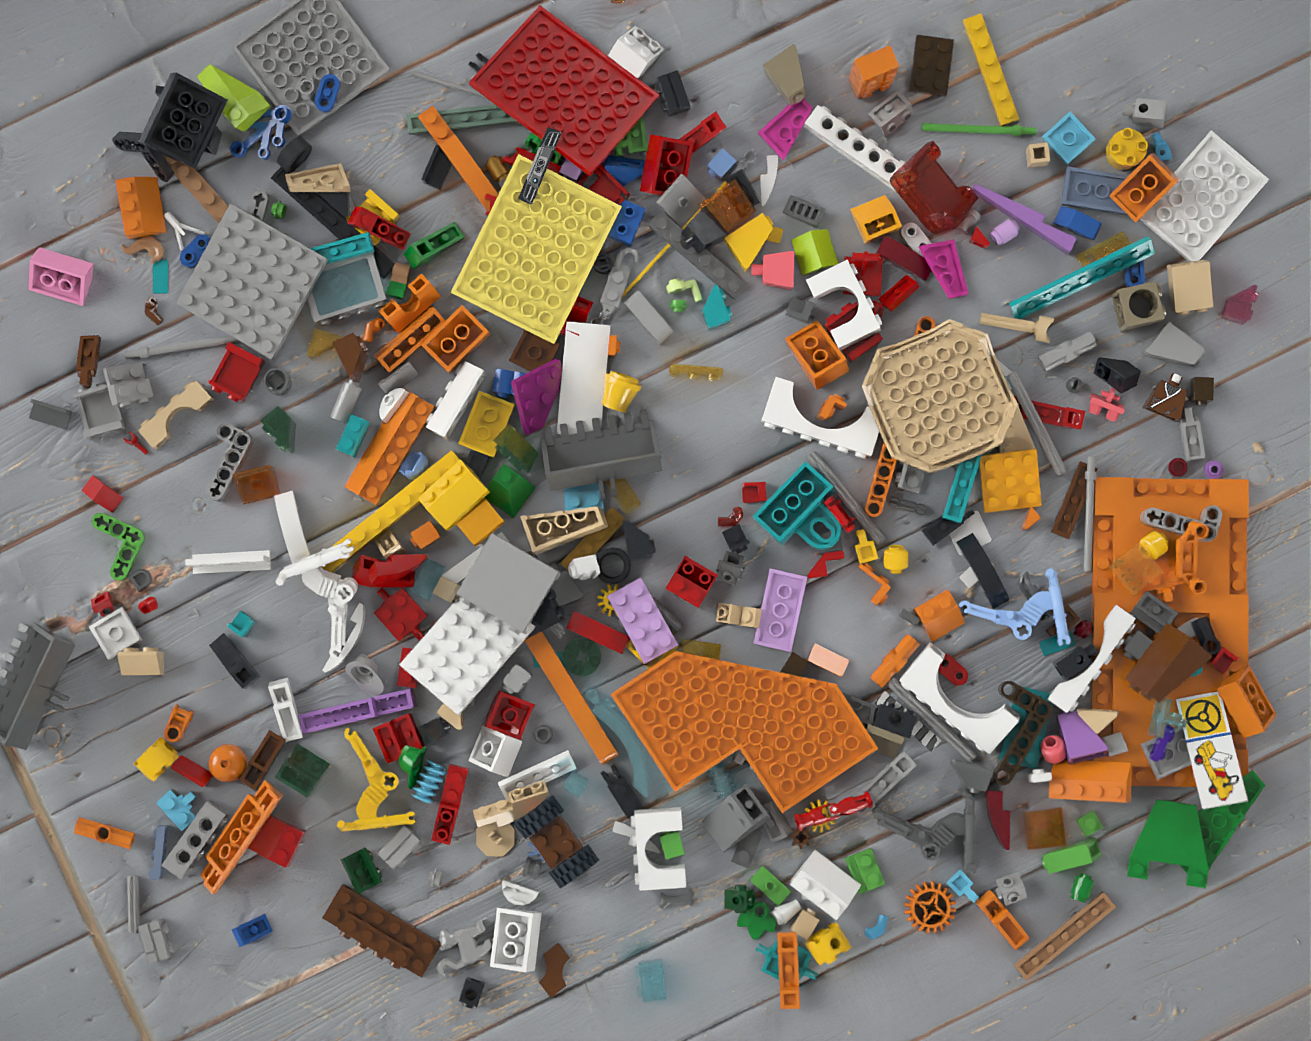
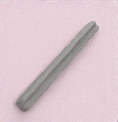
M1017 372L1008 374L1007 379L1057 475L1064 474L1066 468Z
M812 452L808 456V460L821 476L834 487V492L877 545L884 542L885 537L817 452Z
M891 678L887 682V686L966 760L971 762L976 757L974 751L908 690L903 688L895 678Z

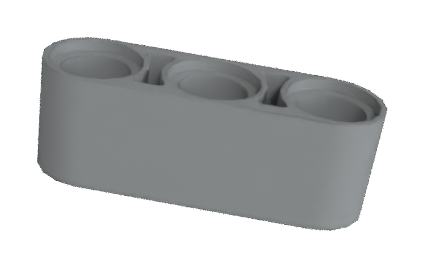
M636 291L623 303L658 344L662 343L674 332L639 291Z

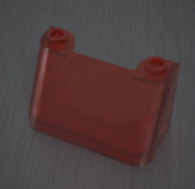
M934 141L926 143L891 176L890 184L929 232L938 234L956 228L978 200V196L969 186L957 187L936 161L941 156V150Z

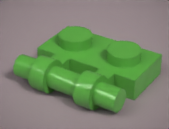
M643 117L626 135L627 140L620 141L614 148L616 156H623L622 148L628 147L629 155L647 152Z

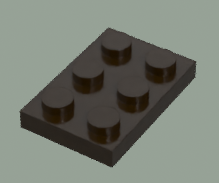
M916 35L909 92L947 96L954 39Z

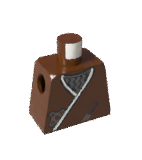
M1172 373L1168 382L1164 380L1159 381L1142 408L1174 422L1179 421L1187 390L1179 387L1182 377Z

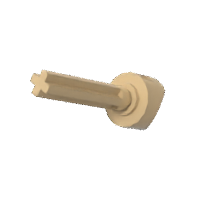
M981 313L979 324L1030 333L1034 332V335H1036L1035 341L1050 343V338L1046 331L1049 325L1054 322V318L1039 316V320L1035 323L1033 321Z

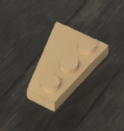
M341 163L285 174L290 192H351Z
M1019 407L1015 411L1003 443L999 445V453L1035 448Z

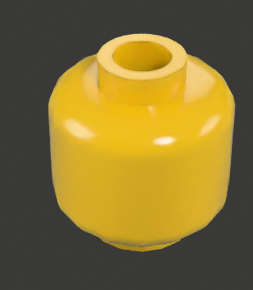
M1152 531L1140 540L1139 551L1146 559L1156 560L1168 550V539L1163 533L1160 534L1157 531Z
M889 545L884 550V567L890 570V573L900 574L902 570L908 568L909 552L903 545Z

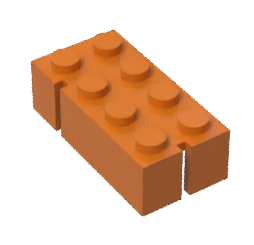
M891 45L854 60L848 79L857 99L861 97L866 99L871 97L874 91L880 90V92L891 88L890 85H892L899 68Z

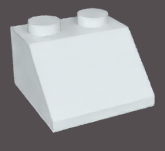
M482 725L468 761L493 773L508 777L522 741Z

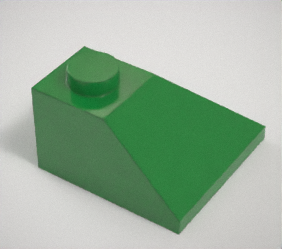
M503 464L487 487L490 492L485 498L514 518L536 487L510 467Z

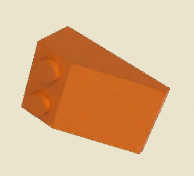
M1152 153L1109 196L1137 222L1180 179Z
M818 320L785 338L793 355L816 390L849 372L847 359Z

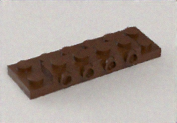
M344 884L341 885L322 917L338 927L341 931L340 935L344 938H354L357 940L356 944L365 950L369 947L374 950L373 955L383 960L384 957L391 961L389 964L394 968H406L421 978L441 946V943L361 894H357L356 891Z

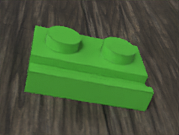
M871 848L845 857L852 878L861 884L858 890L859 894L885 884Z

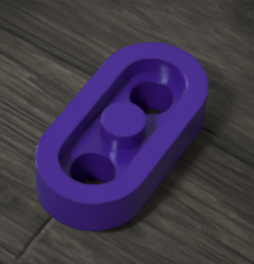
M1164 724L1150 752L1149 759L1158 762L1159 759H1164L1167 753L1165 749L1167 743L1171 742L1175 735L1172 726Z

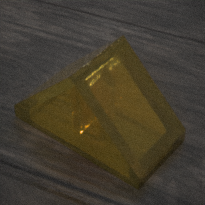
M314 328L307 356L311 360L334 348L332 342L342 337Z

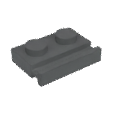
M1145 591L1129 614L1159 634L1167 623H1172L1178 612L1148 591Z

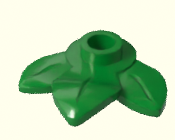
M757 901L753 908L747 910L746 913H740L737 926L747 927L751 938L756 940L763 934L764 930L774 932L776 921L769 914L768 905L762 901ZM761 907L763 913L757 914L756 909Z

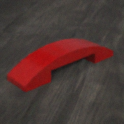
M717 111L701 121V124L679 138V140L694 142L693 154L719 135L727 126Z
M1014 396L1016 402L1018 403V407L1020 409L1023 419L1028 420L1017 397ZM1032 401L1042 423L1081 430L1085 415L1084 410Z

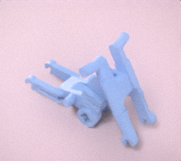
M1051 568L1045 572V577L1049 579L1050 592H1037L1025 602L1020 612L992 610L971 604L968 601H962L959 604L960 608L964 605L967 606V609L964 610L965 614L991 620L996 624L1010 627L1013 630L1014 636L1020 640H1025L1031 635V627L1037 624L1043 613L1053 610L1054 616L1052 617L1055 619L1058 645H1063L1062 639H1065L1067 645L1071 642L1065 618L1067 614L1064 612L1057 573ZM1022 625L1026 626L1025 629L1028 631V634H1024L1023 637L1019 636V631H1016L1017 627L1021 628Z

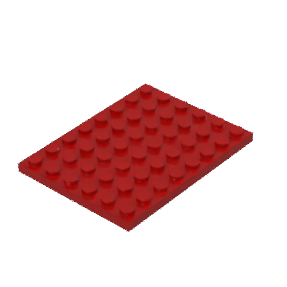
M541 5L537 7L469 81V85L541 140L547 127L560 131L561 135L555 150L589 176L659 98L658 93Z

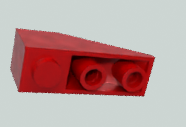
M355 206L347 224L364 233L369 232L372 237L400 250L404 249L411 235L408 231L363 207Z

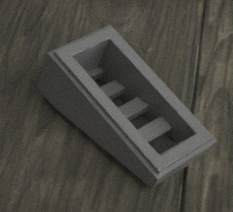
M790 195L782 213L817 228L825 209ZM793 202H796L794 211H789ZM800 205L804 206L801 213L797 214ZM807 208L811 209L808 216L805 217L804 214ZM815 211L817 212V215L815 219L812 220L811 217L813 215V212Z

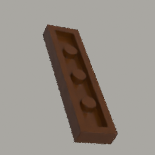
M1079 461L1051 529V533L1066 539H1070L1086 499L1087 479H1085V471H1087V464Z

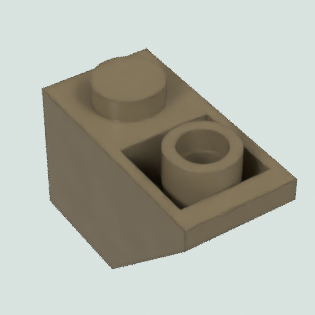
M441 576L432 593L453 604L460 597L456 594L460 585Z

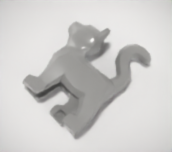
M482 920L478 921L477 926L461 928L455 932L444 929L440 932V951L450 949L455 944H458L461 960L459 962L452 959L441 960L437 966L439 975L445 976L446 966L454 970H461L475 961L486 960L491 957L493 946L490 939L484 940L482 945H477L475 940L476 936L486 930Z

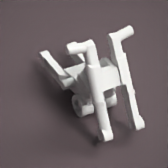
M346 539L341 544L328 549L324 548L318 553L285 566L276 580V584L281 586L286 578L302 574L303 583L317 595L328 598V612L331 615L332 621L331 649L329 653L332 658L337 657V653L334 650L340 653L342 645L346 644L347 602L356 593L358 583L351 577L340 579L341 575L325 571L322 567L340 558H348L350 552L355 548V546L348 547L347 545L350 544L351 539Z

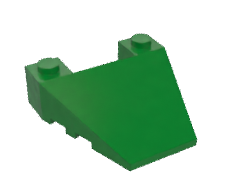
M1156 800L1129 853L1127 877L1147 880L1149 861L1188 866L1186 886L1206 889L1209 868L1196 805Z

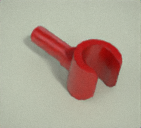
M129 432L133 437L132 440L128 441L126 438H123L124 441L134 445L146 455L149 451L138 442V437L135 434Z

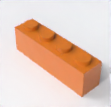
M430 306L373 356L390 373L445 322L444 318L434 307Z

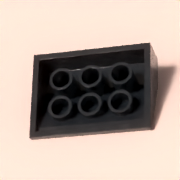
M177 72L170 73L138 143L196 169L228 99Z

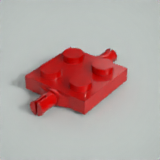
M383 587L379 589L376 593L384 601L374 612L376 617L398 642L411 633L421 641L425 635L418 627L428 617L424 610L403 587L390 596Z

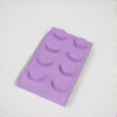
M769 569L761 606L759 628L756 629L753 644L791 652L807 581L806 576Z
M641 578L607 596L644 664L678 646Z

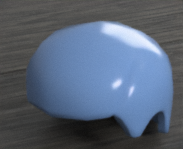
M413 452L403 462L399 472L409 479H416L427 470L428 459L422 452Z

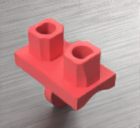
M1110 388L1109 392L1101 391L1100 395L1106 398L1092 393L1089 398V412L1099 415L1101 408L1104 407L1108 409L1105 418L1113 422L1117 420L1120 414L1123 415L1125 408H1123L1124 405L1114 402H1119L1120 396L1114 394V388Z

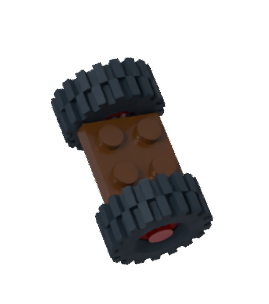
M552 795L517 820L514 825L524 839L529 837L551 868L549 874L561 889L595 865L599 858L589 844L583 847L560 815L564 812V809L554 795Z

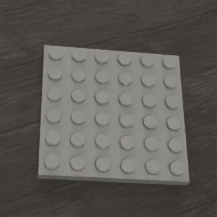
M293 0L231 45L276 107L285 105L291 109L292 118L288 124L297 136L305 134L390 72L389 67L339 0ZM325 75H335L340 81V89L333 109L326 113L319 111L314 102L316 94L311 95L308 100H304L301 97V92L296 89L297 83H300L307 77H311L313 84L319 88L321 79ZM329 83L328 88L334 87V83ZM327 100L322 102V106L328 105Z
M230 203L176 304L274 360L329 259Z

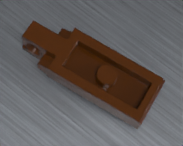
M99 335L80 336L76 371L77 376L80 378L79 384L83 388H91L92 377H95L97 373L101 343Z

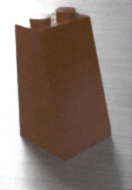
M1167 623L1125 679L1130 683L1129 687L1136 693L1141 691V695L1149 701L1154 699L1159 703L1208 662L1212 656L1190 636Z

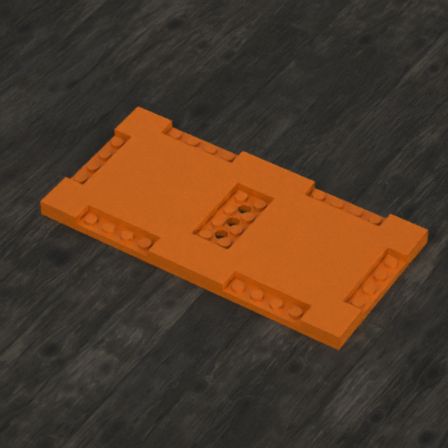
M1097 477L1094 480L1092 539L1093 631L1091 643L1098 653L1103 642V621L1114 606L1117 605L1127 613H1130L1145 592L1141 573L1176 566V539L1181 538V536L1144 525L1140 520L1141 512L1148 508H1157L1199 521L1200 514L1206 507L1214 505L1218 506L1222 511V518L1216 538L1208 542L1198 541L1197 577L1206 582L1207 590L1203 594L1197 595L1184 582V584L1175 585V591H1172L1174 601L1165 604L1178 612L1170 624L1175 628L1180 627L1195 617L1199 619L1207 616L1221 647L1226 648L1239 659L1236 662H1232L1224 674H1221L1206 662L1202 666L1201 674L1187 678L1159 703L1154 699L1147 700L1141 695V691L1136 693L1129 687L1130 683L1125 677L1138 661L1135 659L1131 661L1123 655L1125 653L1121 649L1123 644L1118 650L1116 648L1113 649L1110 653L1113 655L1107 665L1103 663L1099 668L1102 672L1095 681L1091 680V709L1119 710V715L1097 735L1102 740V737L1121 732L1128 748L1127 752L1091 759V761L1132 763L1131 786L1197 787L1192 764L1156 780L1140 744L1157 737L1164 724L1172 726L1173 729L1182 725L1176 699L1217 692V687L1224 679L1248 666V479ZM1209 510L1207 515L1209 519L1213 520L1215 512ZM1152 513L1147 514V517H1149V521L1153 519H1160V517L1156 518L1151 516ZM1170 517L1165 519L1166 526L1172 527L1173 520ZM1189 523L1184 524L1185 531L1188 529ZM1152 531H1157L1160 534L1163 533L1168 539L1167 552L1156 560L1144 558L1139 551L1140 540ZM1210 531L1208 532V535L1205 538H1209ZM1157 590L1148 591L1163 602L1162 593L1157 594ZM1135 619L1133 623L1136 625L1129 635H1132L1135 630H1139L1146 636L1145 629L1147 626ZM1127 632L1123 635L1122 639H1125L1128 635ZM1155 632L1152 637L1148 638L1154 641L1158 634ZM1196 635L1193 636L1192 639L1199 644ZM1208 641L1206 649L1211 652L1214 649V644ZM1097 653L1096 655H1094L1093 657H1091V662H1092V663L1094 662V660H1095V658L1097 657L1098 653ZM1222 699L1241 776L1243 777L1248 773L1246 738L1237 729L1236 722L1229 714L1227 706Z

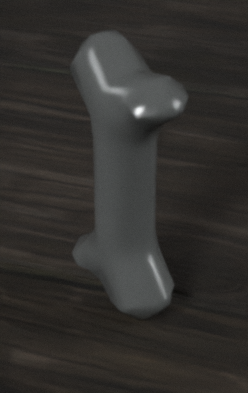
M688 890L683 895L670 897L660 893L661 902L659 907L665 909L670 904L683 902L693 906L692 897L694 892Z

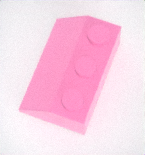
M39 247L30 259L29 290L83 306L85 304L93 278V263Z

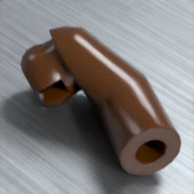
M149 297L145 301V315L159 326L164 319L157 313V299Z

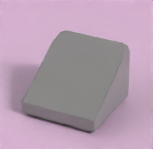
M1121 732L1102 737L1103 742L1108 748L1107 756H1114L1128 751Z

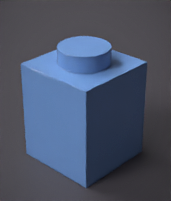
M722 148L708 163L707 169L709 171L707 173L716 180L718 178L722 181L734 168L737 161Z

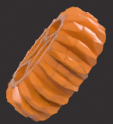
M923 881V888L916 884L915 886L918 891L915 892L911 888L909 891L913 896H905L906 899L910 900V903L905 902L903 904L905 907H909V909L904 911V914H911L907 917V921L914 920L911 925L913 928L919 924V932L925 927L926 934H929L930 928H932L933 933H937L936 927L938 926L943 931V923L947 926L950 925L947 918L954 919L950 912H956L955 908L950 907V905L956 904L955 900L949 901L953 894L948 893L946 895L948 888L944 887L941 890V883H938L935 888L934 881H930V887H928L926 881ZM925 892H933L927 900L918 899ZM939 894L944 899L945 911L937 906ZM931 902H933L934 904L932 906H934L936 910H929V912H926V910L928 909L925 908V906L921 903L925 905H930ZM915 904L923 909L921 921L915 914ZM933 914L942 916L935 922L926 923Z

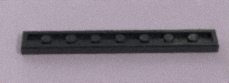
M282 167L271 177L277 185L339 240L361 234L353 226L347 224L348 221L315 192H290L285 174L289 173ZM373 245V254L380 277L385 279L393 270L395 263ZM366 258L362 259L369 266L368 260Z

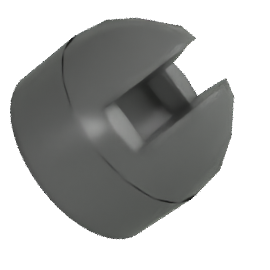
M1077 377L1070 378L1066 383L1067 390L1071 393H1077L1082 388V381ZM1075 380L1078 381L1076 388L1072 389Z

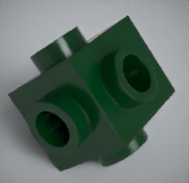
M737 884L735 887L725 889L724 909L735 910V913H746L747 910L753 908L755 904L753 888Z

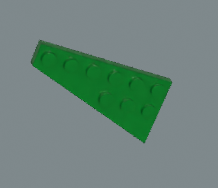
M1253 769L1242 777L1248 801L1205 809L1201 808L1198 811L1209 870L1234 834L1239 823L1244 819L1251 805H1253L1265 787V784ZM1180 865L1183 868V870L1187 873L1188 866Z

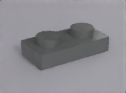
M755 830L739 841L731 862L749 869L763 832Z

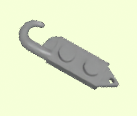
M624 247L618 251L600 300L605 317L610 315L615 309H619L630 276V269L622 263L624 255L631 253L635 257V262L639 260L637 251L631 247Z

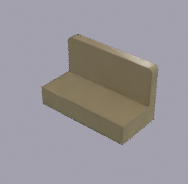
M866 724L865 729L878 747L875 752L896 758L899 747L903 744L905 737Z

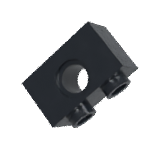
M885 701L884 705H878L873 726L910 738L917 716L913 715L914 711L903 708L900 711L895 709L894 704ZM894 713L900 717V721L896 725L890 722V717Z

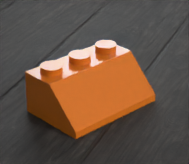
M133 176L115 180L125 236L131 240L167 233L158 178Z
M461 305L421 346L450 375L490 336V333Z
M1250 665L1227 677L1217 687L1220 698L1224 700L1229 714L1234 718L1237 729L1244 738L1264 732L1277 715Z

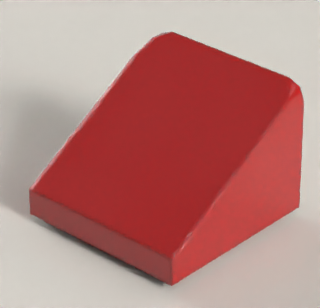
M976 226L969 242L987 249L990 242Z

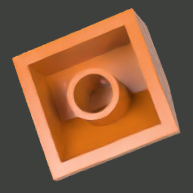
M948 589L913 608L931 642L965 624L959 607Z

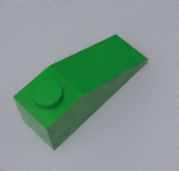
M453 222L411 244L403 255L415 270L463 240L465 236L457 224Z

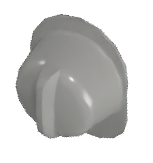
M360 654L354 662L346 665L347 674L363 692L373 696L380 695L383 692L384 684L377 675L378 666L374 660L366 657L364 654Z

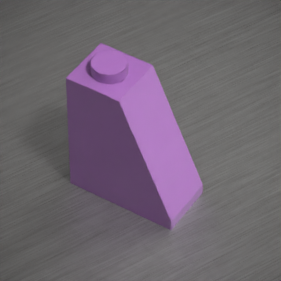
M1077 711L1062 712L1057 716V725L1061 738L1065 743L1069 764L1107 756L1108 748L1106 744L1078 715Z

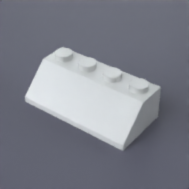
M466 361L463 365L460 364L455 371L456 378L454 381H449L445 388L447 393L444 398L440 397L435 405L437 410L434 414L431 413L426 420L428 424L426 428L446 440L449 439L486 376L484 370Z

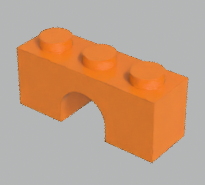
M420 274L408 285V288L411 290V297L406 303L398 304L392 299L379 310V313L397 333L406 328L441 297L423 274Z

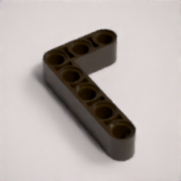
M1012 681L1001 682L998 692L1003 698L1028 713L993 771V780L1000 785H1007L1012 781L1052 711L1051 705L1047 701ZM1006 684H1010L1013 688L1010 695H1006L1003 691ZM1023 694H1027L1029 697V702L1026 705H1023L1020 701ZM1040 704L1046 707V712L1043 715L1037 712V707ZM1029 721L1036 723V729L1032 732L1027 728ZM1021 737L1026 739V746L1024 748H1020L1017 745L1018 739ZM1014 754L1017 758L1016 763L1013 765L1008 763V756ZM1001 771H1005L1007 774V778L1003 782H1000L998 779V773Z

